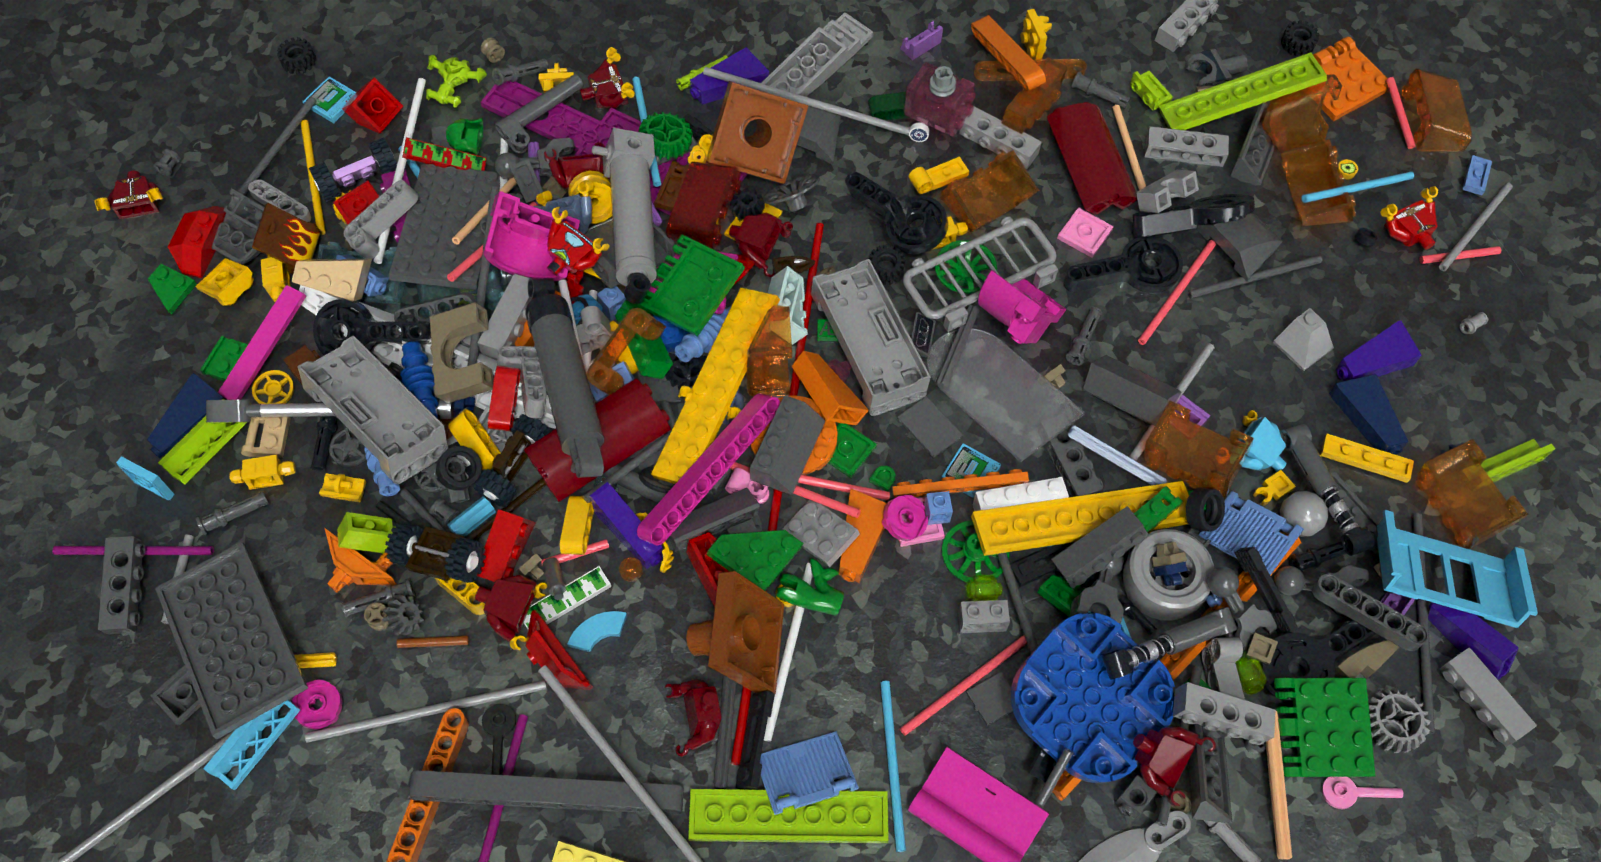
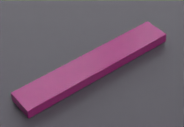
M288 285L285 286L219 389L218 393L224 399H242L305 300L306 295Z

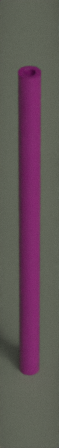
M54 546L52 552L54 555H104L105 546ZM145 546V555L214 554L213 546Z
M519 714L502 775H513L528 720L526 715ZM494 805L478 862H489L504 805Z

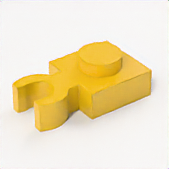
M1280 470L1262 483L1264 487H1259L1253 496L1264 495L1265 499L1261 505L1265 506L1270 502L1272 496L1278 501L1293 491L1296 486Z

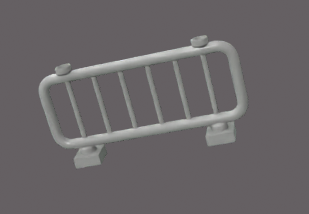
M1010 216L1006 217L1001 221V227L926 262L922 258L914 260L912 262L913 268L906 271L903 276V284L920 311L930 319L945 317L943 326L947 332L966 324L968 312L965 307L978 301L980 291L966 296L943 262L958 256L981 289L982 283L962 254L976 248L988 267L999 275L980 248V245L990 240H994L1016 271L1015 274L1005 278L1010 284H1014L1035 274L1033 284L1037 289L1054 282L1058 273V268L1053 264L1056 260V251L1033 220L1019 218L1013 221ZM1020 226H1027L1047 252L1048 258L1038 262L1015 229ZM1011 231L1034 265L1020 271L997 237ZM939 264L963 298L948 305L926 272V270ZM922 273L944 305V308L937 311L931 310L913 285L912 277Z

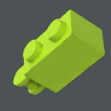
M346 512L337 529L338 546L341 548L384 553L388 547L385 545L386 541L390 539L388 534H392L391 529L396 527L392 525V519Z

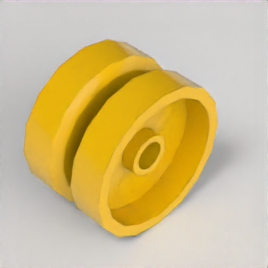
M598 171L580 173L569 184L568 195L579 194L582 197V194L577 189L578 184L584 181V187L587 189L586 183L592 181L594 188L589 192L592 203L591 224L606 221L612 216L611 183L609 179Z

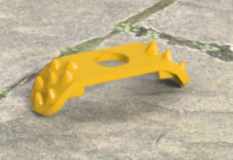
M644 512L635 515L642 522L648 514ZM666 541L661 544L663 547V561L660 566V572L665 573L672 567L670 563L674 559L671 556L673 551L669 550Z

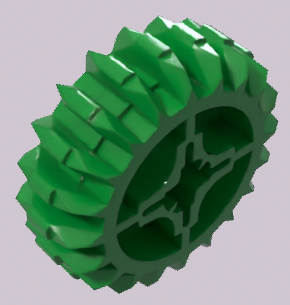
M662 111L661 114L654 112L653 116L648 115L646 119H643L638 130L640 133L653 135L655 156H658L660 160L662 157L667 160L670 157L677 159L678 155L683 157V154L688 152L690 144H692V129H690L689 123L685 122V118L679 119L678 114L672 115L671 111L669 114H665Z

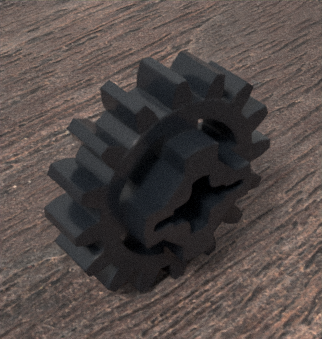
M669 353L673 365L665 375L667 381L671 382L672 387L678 385L679 390L681 386H693L707 355H701L698 358L693 357L690 361L683 362L676 354Z

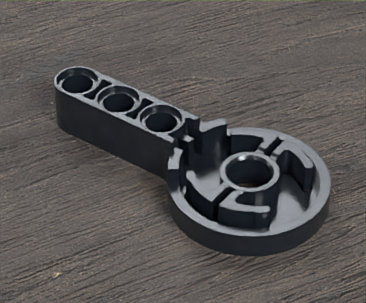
M852 172L847 175L845 183L851 196L885 217L886 231L895 248H899L900 251L908 254H920L935 248L944 239L948 230V217L944 207L936 199L928 196L910 197L909 194L898 197L859 172ZM923 220L920 226L910 227L913 221Z
M1242 194L1216 195L1195 200L1189 205L1166 208L1159 213H1135L1132 215L1134 236L1143 237L1195 229L1197 225H1207V219H1209L1210 223L1229 222V219L1231 221L1239 220L1255 210L1254 197Z
M1143 236L1131 240L1124 247L1121 255L1069 267L1063 284L1066 290L1078 292L1113 283L1126 282L1133 288L1143 292L1160 293L1172 288L1176 284L1183 269V260L1178 249L1169 241L1156 236ZM1145 260H1154L1155 262H1157L1158 266H1149L1146 264Z
M337 299L326 303L318 311L313 324V336L317 348L325 356L339 348L343 341L351 336H354L371 352L376 342L430 340L431 328L430 323L427 321H377L363 304L348 299ZM341 324H344L348 330L345 339H342L339 334ZM419 327L421 329V335H419L418 333Z
M1371 610L1366 612L1368 615L1373 616ZM1353 620L1324 639H1315L1301 633L1281 635L1274 639L1278 641L1271 663L1268 665L1260 662L1262 680L1274 696L1275 692H1292V689L1274 688V678H1299L1290 673L1288 665L1291 662L1299 663L1304 668L1305 673L1301 678H1335V660L1376 633ZM1348 631L1353 632L1357 639L1351 638L1348 635ZM1329 643H1334L1338 651L1332 650ZM1292 698L1280 699L1286 703L1293 704Z

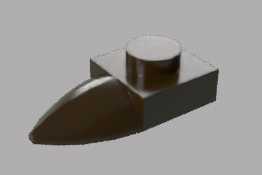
M786 256L773 258L772 264L776 275L787 266L796 273L804 272L811 268L815 261L803 256Z

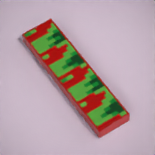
M407 137L402 158L433 164L442 168L451 166L461 170L474 169L485 171L487 159L486 157Z

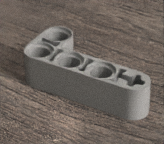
M403 180L395 182L346 226L344 237L349 245L365 259L375 258L380 249L375 239L417 202L418 193Z
M588 306L582 309L580 313L582 324L576 327L582 355L609 344L613 340V335L608 318L598 307Z
M501 347L498 351L497 365L520 368V383L525 414L530 418L542 417L545 412L547 394L535 347Z
M1240 638L1212 639L1202 650V662L1208 686L1211 690L1245 700L1235 664L1243 654V645ZM1221 732L1224 737H1229L1227 733Z

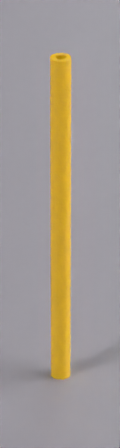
M302 120L300 124L317 228L321 231L320 235H325L320 193L309 170L310 167L315 166L309 122Z

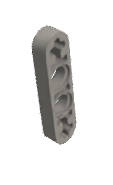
M255 180L249 184L248 190L251 196L261 204L270 203L280 209L285 205H291L288 209L282 210L306 222L311 221V215L306 206L263 180ZM272 196H278L274 200H268Z

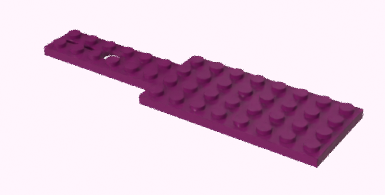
M507 81L500 86L495 84L480 103L483 108L505 118L542 94L516 81ZM559 103L547 111L549 115L546 119H535L526 125L525 128L550 140L571 138L575 144L573 150L576 151L575 155L592 154V147L597 142L603 143L606 147L613 128L638 132L641 121L613 108H610L603 119L599 121L563 103ZM690 152L683 154V157L679 156L677 159H672L658 165L661 185L658 187L653 185L649 169L651 201L654 204L672 161H677L680 165L684 166L686 164L693 166L692 174L688 178L675 211L671 212L655 208L705 233L747 176V173L709 163L708 161H706L704 169H699L697 165L688 163Z

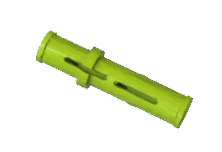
M724 55L676 79V83H680L677 85L678 88L683 91L690 87V79L701 74L705 67L711 68L728 57Z

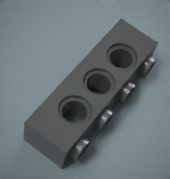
M1065 415L1040 422L1037 433L1059 477H1063L1069 496L1076 497L1101 493L1103 490L1102 480L1099 476H1096L1093 470V463L1090 458L1086 457L1083 445L1067 435L1073 426L1072 423L1067 420ZM1058 439H1063L1066 443H1062ZM1068 457L1075 459V462L1068 460ZM1077 476H1082L1085 480H1080Z
M135 536L105 538L98 630L106 634L136 633L137 626L140 623L138 606L142 599L140 580L144 575L142 557L145 555V545L142 540ZM128 558V563L122 567V562ZM126 580V586L120 590L122 582ZM125 603L123 611L119 613L118 609L120 605Z

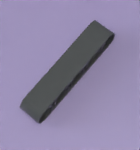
M1322 575L1312 587V594L1316 599L1407 651L1417 650L1428 640V632L1422 625L1334 575ZM1321 584L1327 585L1330 591L1324 590ZM1343 596L1348 597L1351 600L1352 604L1347 603L1343 599ZM1365 609L1371 610L1373 616L1368 615ZM1387 621L1392 622L1395 625V629L1389 627ZM1409 634L1416 636L1418 642L1413 641Z

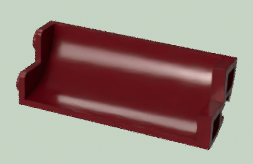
M1084 102L1054 109L1053 113L1047 116V119L1085 210L1098 215L1112 204L1124 210L1137 201L1136 190L1099 106Z
M637 378L595 404L604 435V443L600 447L604 464L603 473L671 430L667 422L670 420L668 414L664 409H659L651 397L653 393L646 383L642 385ZM556 429L524 449L532 465L542 476L550 492L558 502L597 478H578L576 473L571 472L572 458L562 451Z

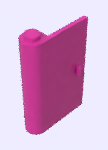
M946 747L922 789L918 792L907 810L983 862H1021L1024 854L1049 815L1047 811L949 747Z

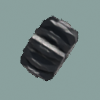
M747 188L746 192H743L739 189L738 194H733L730 208L733 217H738L740 222L746 216L762 214L765 209V203L762 194L757 195L756 190L750 192Z

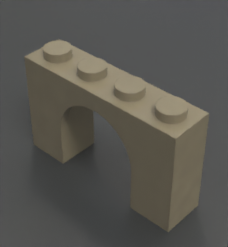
M474 302L430 316L432 342L430 349L433 356L432 372L434 374L435 385L433 390L435 397L450 403L493 390L492 369L479 362L454 369L452 363L454 349L462 339L489 330L487 310Z

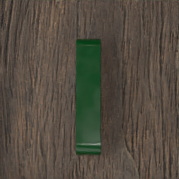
M956 86L954 95L944 101L934 98L930 94L929 89L876 95L868 100L871 116L886 121L913 118L919 115L928 116L956 112L965 105L959 86ZM951 102L960 105L961 108L952 105Z

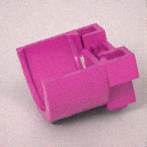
M499 191L494 198L490 214L493 217L483 251L486 260L495 267L513 275L515 273L527 278H553L554 281L565 279L568 273L565 267L557 276L547 268L554 260L550 256L547 247L549 229L554 219L552 213L522 203L520 198ZM570 216L562 219L563 223L567 221L578 230L580 220Z
M991 270L978 296L979 306L1007 326V331L1012 334L1011 338L1019 344L1037 343L1050 323H1057L1067 310L1025 278L1010 284L994 270Z

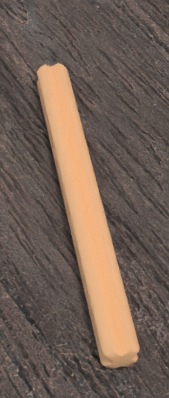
M1276 711L1274 738L1266 741L1277 858L1288 860L1292 858L1278 712Z

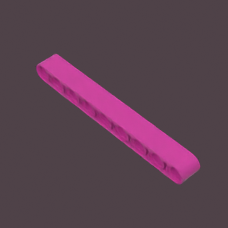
M760 393L756 394L639 524L637 529L638 537L654 545L663 544L773 420L780 405V400L777 397Z

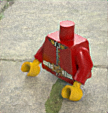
M1437 187L1424 188L1421 191V196L1426 199L1425 202L1420 200L1400 210L1397 209L1395 204H1389L1386 208L1381 209V216L1387 217L1384 226L1388 229L1390 237L1401 241L1408 247L1419 242L1425 250L1431 248L1436 243L1431 235L1437 228L1435 201L1432 199L1438 194Z

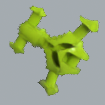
M435 54L429 55L427 69H438V73L441 74L444 82L440 84L438 92L433 91L431 88L427 89L426 99L430 100V98H433L440 104L450 103L453 104L454 108H457L462 102L460 96H452L455 92L454 88L468 82V79H477L479 84L487 76V73L481 67L477 71H471L470 63L467 60L459 61L457 57H451L442 63L437 60Z

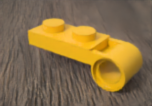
M959 156L928 170H925L923 167H917L910 172L908 178L917 192L924 194L969 176V170Z

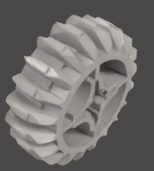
M1385 688L1381 692H1375L1372 697L1368 698L1372 738L1375 737L1377 739L1376 745L1384 744V751H1388L1391 748L1394 753H1399L1401 750L1404 753L1411 751V749L1415 750L1420 744L1425 742V736L1429 734L1430 730L1427 726L1430 725L1431 721L1424 718L1428 715V711H1422L1423 703L1417 704L1415 702L1416 695L1408 697L1407 690L1399 693L1398 688L1391 690ZM1383 704L1385 709L1383 710L1384 718L1380 719V708ZM1409 721H1411V724H1412V730H1411L1410 736L1408 735V732H1407V731L1409 730V728H1408V722H1409Z

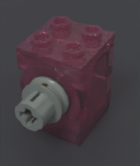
M925 62L906 88L904 115L946 134L949 133L950 136H954L957 130L960 131L962 129L965 118L967 116L970 117L974 110L972 102L976 96L974 92L975 83L964 78L960 81L949 67H937Z

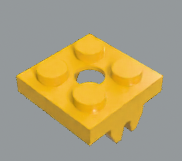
M1035 9L1027 10L1026 18L1023 20L1024 27L1020 38L1021 42L1025 43L1027 54L1036 64H1041L1043 54L1047 49V35L1045 32L1052 28V23H1047L1049 22V17L1037 16Z

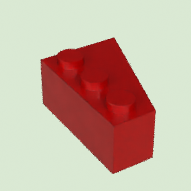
M498 509L484 547L486 552L483 555H486V559L482 563L485 564L484 567L480 568L481 574H477V576L493 582L513 576L514 568L536 522Z
M708 532L690 539L686 553L715 608L719 573L729 571L707 556V551L717 540Z

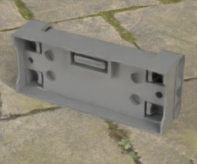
M870 259L861 261L854 267L829 275L820 274L814 276L811 296L818 310L824 311L863 390L862 399L869 410V414L871 416L880 415L924 398L927 394L931 376Z
M354 336L344 340L339 348L316 361H306L297 366L303 389L316 402H323L379 460L381 470L393 483L400 484L438 461V458L448 449L444 425Z

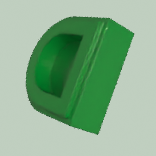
M879 466L869 478V482L889 492L895 482L896 474L889 466Z

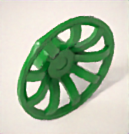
M970 240L951 242L943 247L937 256ZM980 245V248L988 256L997 271V262L993 253L986 246ZM971 249L966 252L965 260L978 279L984 282L987 277L979 272L990 268L987 264L977 266L982 259L980 254L973 261H970ZM958 256L955 257L956 262L952 259L945 261L952 267V269L948 268V270L954 275L956 282L960 286H968V289H962L965 294L981 290L979 287L974 288V279ZM940 264L935 266V272L940 282L948 289L958 292L953 283L950 284L943 277L947 274L944 270L940 271Z
M964 521L951 528L943 540L942 558L947 569L959 580L970 584H985L997 579L1003 573L1002 567L1000 566L998 569L990 561L989 555H983L977 533L970 535L967 531V526H974L973 521ZM960 529L966 541H957L951 537ZM948 543L955 547L963 548L960 552L948 555ZM997 554L990 555L992 557L998 558ZM964 556L967 557L958 571L950 562ZM972 561L975 562L976 578L963 575ZM981 561L985 563L993 574L982 578Z

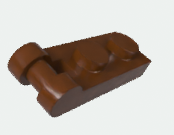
M672 161L654 201L655 207L671 212L675 211L688 178L692 174L693 166L688 164L684 166L680 165L677 161Z

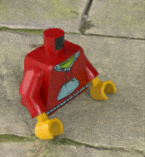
M555 207L552 210L554 219L549 229L547 241L548 252L554 260L547 266L548 270L557 276L564 267L571 273L594 267L602 255L601 251H607L609 244H603L601 247L600 244L603 238L591 241L567 221L563 223L562 219L568 216V211L564 210L562 216H560L558 213L560 207Z

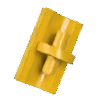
M559 62L554 63V68L547 69V73L539 74V81L543 92H547L574 75V72H567V68H560Z
M326 473L319 494L323 497L360 503L364 494L366 480L347 477L340 473L338 475Z

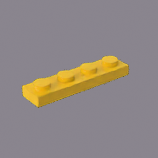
M1326 434L1320 453L1322 457L1408 483L1411 479L1414 460L1337 436Z

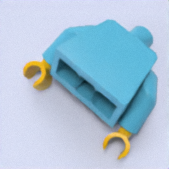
M1253 410L1249 411L1247 416H1243L1242 423L1248 428L1231 449L1232 455L1229 454L1226 448H1220L1218 454L1225 457L1215 456L1219 464H1225L1227 461H1230V464L1253 470L1272 467L1278 472L1287 464L1279 456L1286 447V444L1281 438L1278 426L1268 421L1266 417L1257 418V413Z

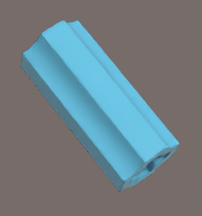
M482 496L449 522L447 526L452 533L465 537L496 513L492 504Z

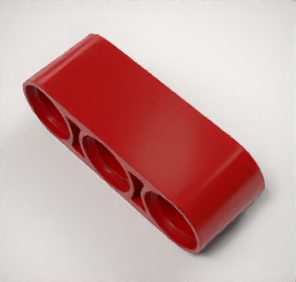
M497 365L488 416V429L511 432L520 382V368Z

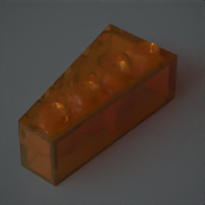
M1047 57L1043 68H1041L1045 74L1046 83L1029 92L1023 88L1022 92H1019L1006 108L1002 124L1020 134L1027 128L1031 129L1035 120H1039L1044 111H1048L1052 103L1057 102L1060 98L1061 91L1059 90L1067 72V66Z

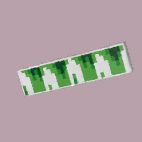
M600 566L565 585L566 591L563 593L564 597L561 600H555L554 596L548 595L531 605L524 621L527 630L532 611L536 610L544 621L549 624L609 589L611 584Z

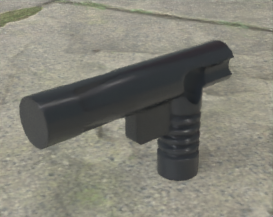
M1125 595L1119 599L1124 610L1123 615L1127 614L1132 620L1136 619L1150 635L1157 630Z

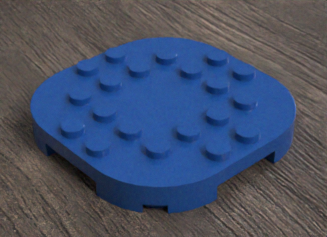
M1098 613L1076 614L1056 625L1018 669L1011 687L1013 713L1024 732L1056 762L1064 748L1073 751L1074 753L1065 770L1072 776L1091 783H1104L1121 779L1138 766L1135 756L1139 749L1133 745L1134 738L1138 734L1146 736L1151 729L1159 732L1162 727H1169L1173 720V687H1175L1169 671L1160 660L1147 661V663L1141 662L1139 666L1132 669V673L1110 680L1101 656L1122 648L1125 650L1132 649V647L1138 645L1121 630L1122 625Z

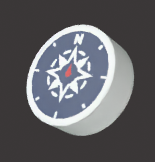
M915 123L910 127L909 136L916 142H923L928 139L929 128L923 123Z

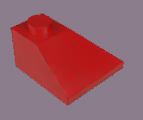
M374 77L350 98L342 110L356 123L380 134L401 110L403 105Z

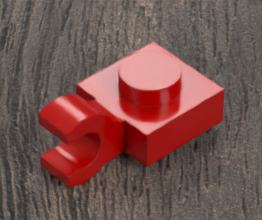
M577 271L574 274L568 273L567 285L570 298L583 295L584 287L579 282L583 278L584 271Z

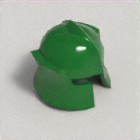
M482 117L473 120L460 118V120L454 121L447 127L446 139L452 148L479 155L483 137Z

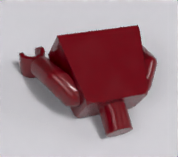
M600 142L594 144V146L605 147V145ZM552 149L553 157H548L546 151L544 152V159L549 162L553 177L567 191L573 178L582 172L598 171L604 174L603 155L593 153L558 157V160H555L556 151Z
M765 212L755 216H746L741 226L732 225L730 227L729 235L730 237H735L739 251L744 256L753 260L754 265L759 269L763 268L764 274L767 277H773L775 275L774 269L772 275L768 274V266L765 264V260H768L780 234L785 238L790 237L793 224L791 222L783 224L782 220Z
M694 679L682 682L681 684L665 685V688L672 689L671 695L666 696L667 698H679L682 696V693L684 694L691 738L687 740L682 753H680V745L676 747V754L680 757L687 755L689 749L695 750L712 741L721 722V711L716 687H709L702 679Z
M1179 726L1162 727L1159 732L1151 729L1146 736L1138 734L1133 741V745L1139 749L1135 760L1141 765L1140 771L1145 783L1160 795H1166L1171 805L1180 806L1173 800V796L1178 794L1181 798L1185 799V794L1178 790L1172 791L1169 787L1174 789L1195 749L1194 746L1196 744L1202 746L1205 740H1210L1213 747L1208 751L1212 752L1216 747L1214 739L1211 737L1201 739L1199 734Z

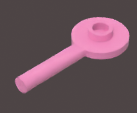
M1328 777L1322 784V795L1325 801L1337 809L1351 807L1356 802L1357 797L1403 798L1402 788L1356 787L1355 783L1348 777Z

